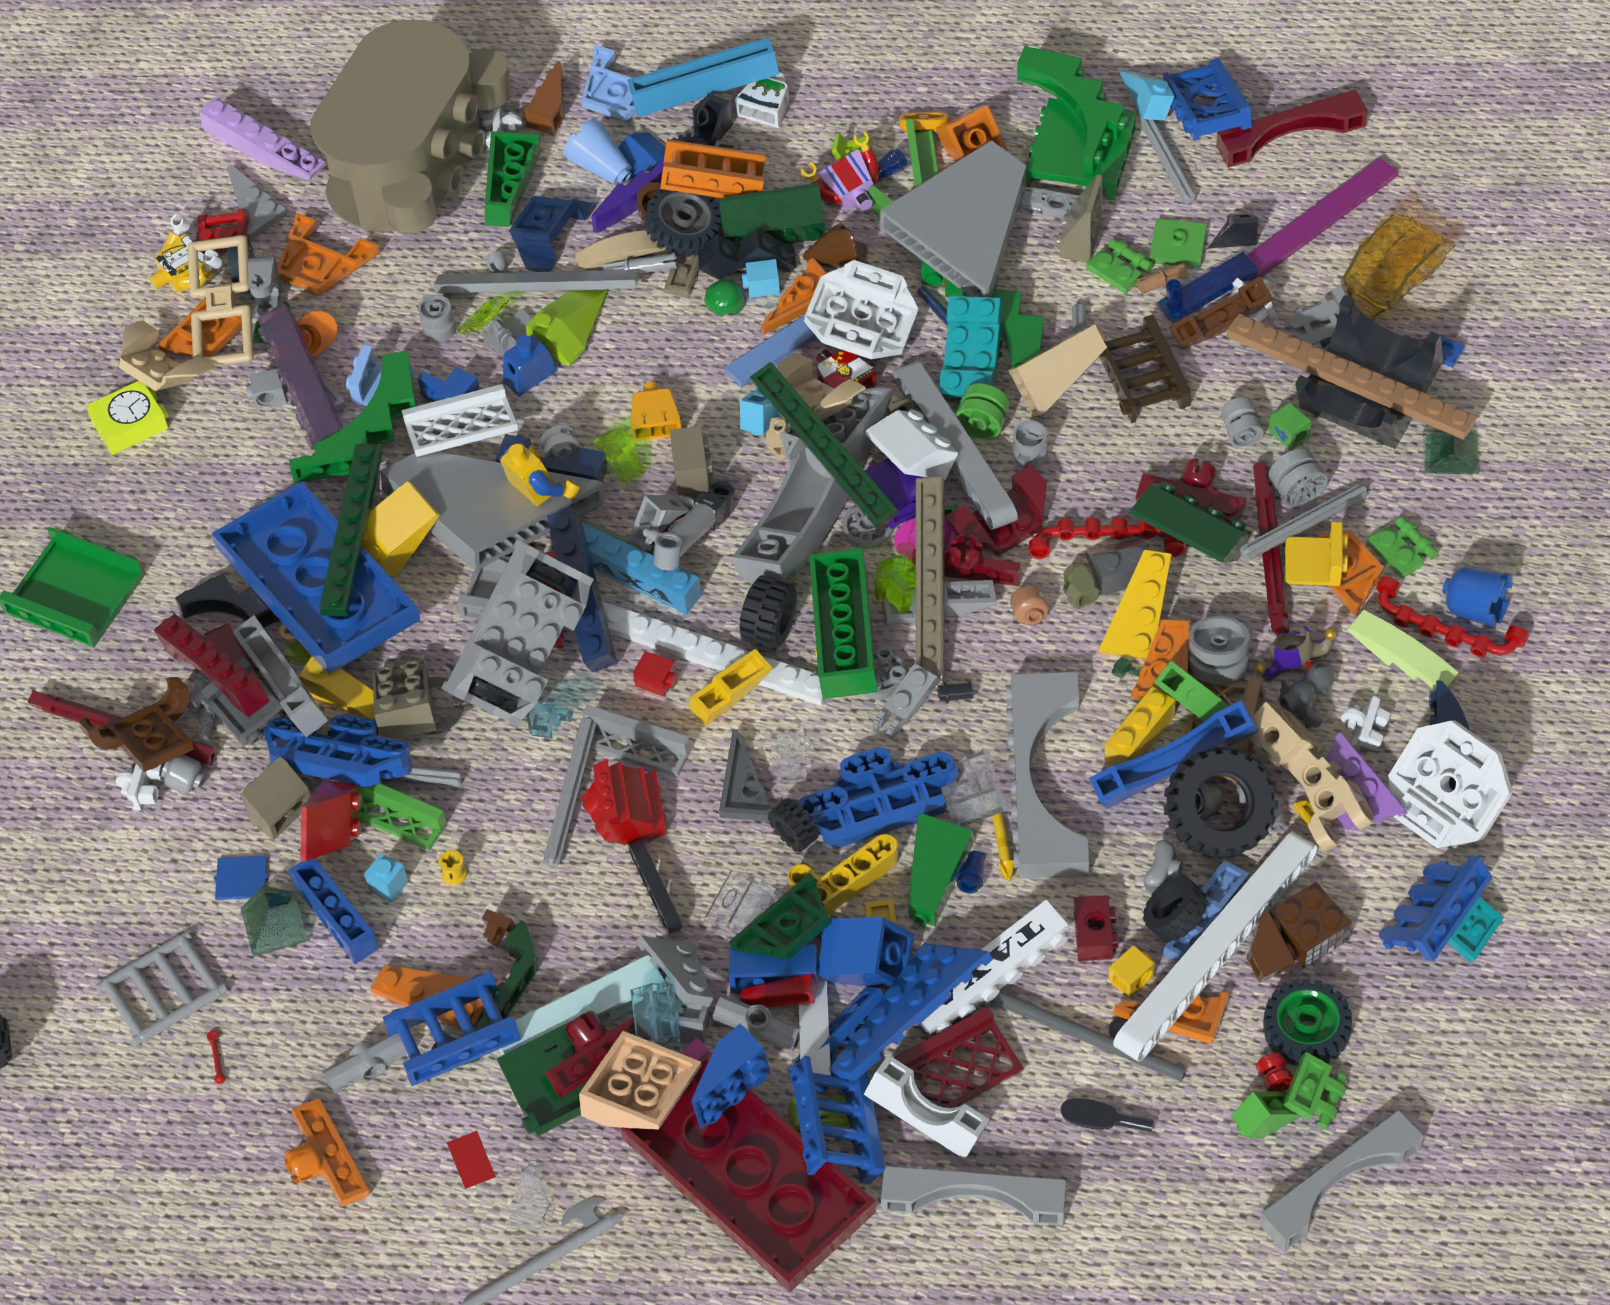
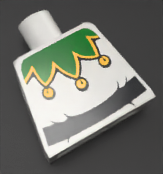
M779 72V75L747 84L735 98L736 116L779 128L789 102L788 84L785 83V76Z

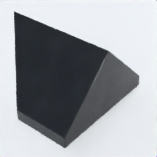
M707 93V96L692 108L694 135H698L699 139H705V143L709 146H715L716 140H721L733 126L731 102Z
M1253 214L1227 216V222L1207 249L1257 245L1258 217Z

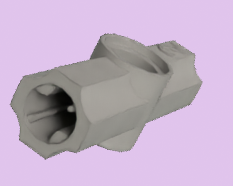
M726 995L720 997L716 1004L713 1020L733 1028L741 1023L757 1041L765 1040L792 1052L800 1042L799 1025L770 1014L768 1008L763 1005L750 1006ZM755 1021L764 1022V1024L758 1026L752 1023Z
M399 1033L392 1036L387 1035L372 1044L371 1042L358 1044L350 1051L348 1057L326 1068L322 1073L331 1091L337 1094L362 1079L364 1081H371L380 1076L385 1071L387 1065L406 1056L407 1051Z

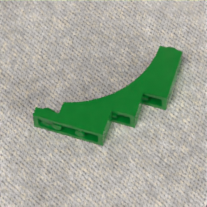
M922 261L921 284L944 286L945 281V297H970ZM998 274L991 298H1000L1003 304L1000 335L1008 348L1011 367L1014 368L1041 352L1044 317L1020 315L1021 291L998 289Z
M407 351L382 355V370L378 387L368 405L350 424L332 436L315 443V455L289 459L294 484L301 481L307 482L349 475L355 444H387L395 442L392 418L403 417L401 410L416 407L412 371Z

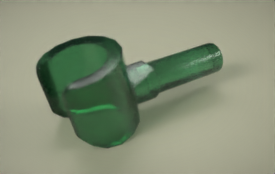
M1123 657L1118 659L1113 665L1112 674L1120 679L1124 678L1127 673L1139 677L1141 670L1133 667L1131 662Z

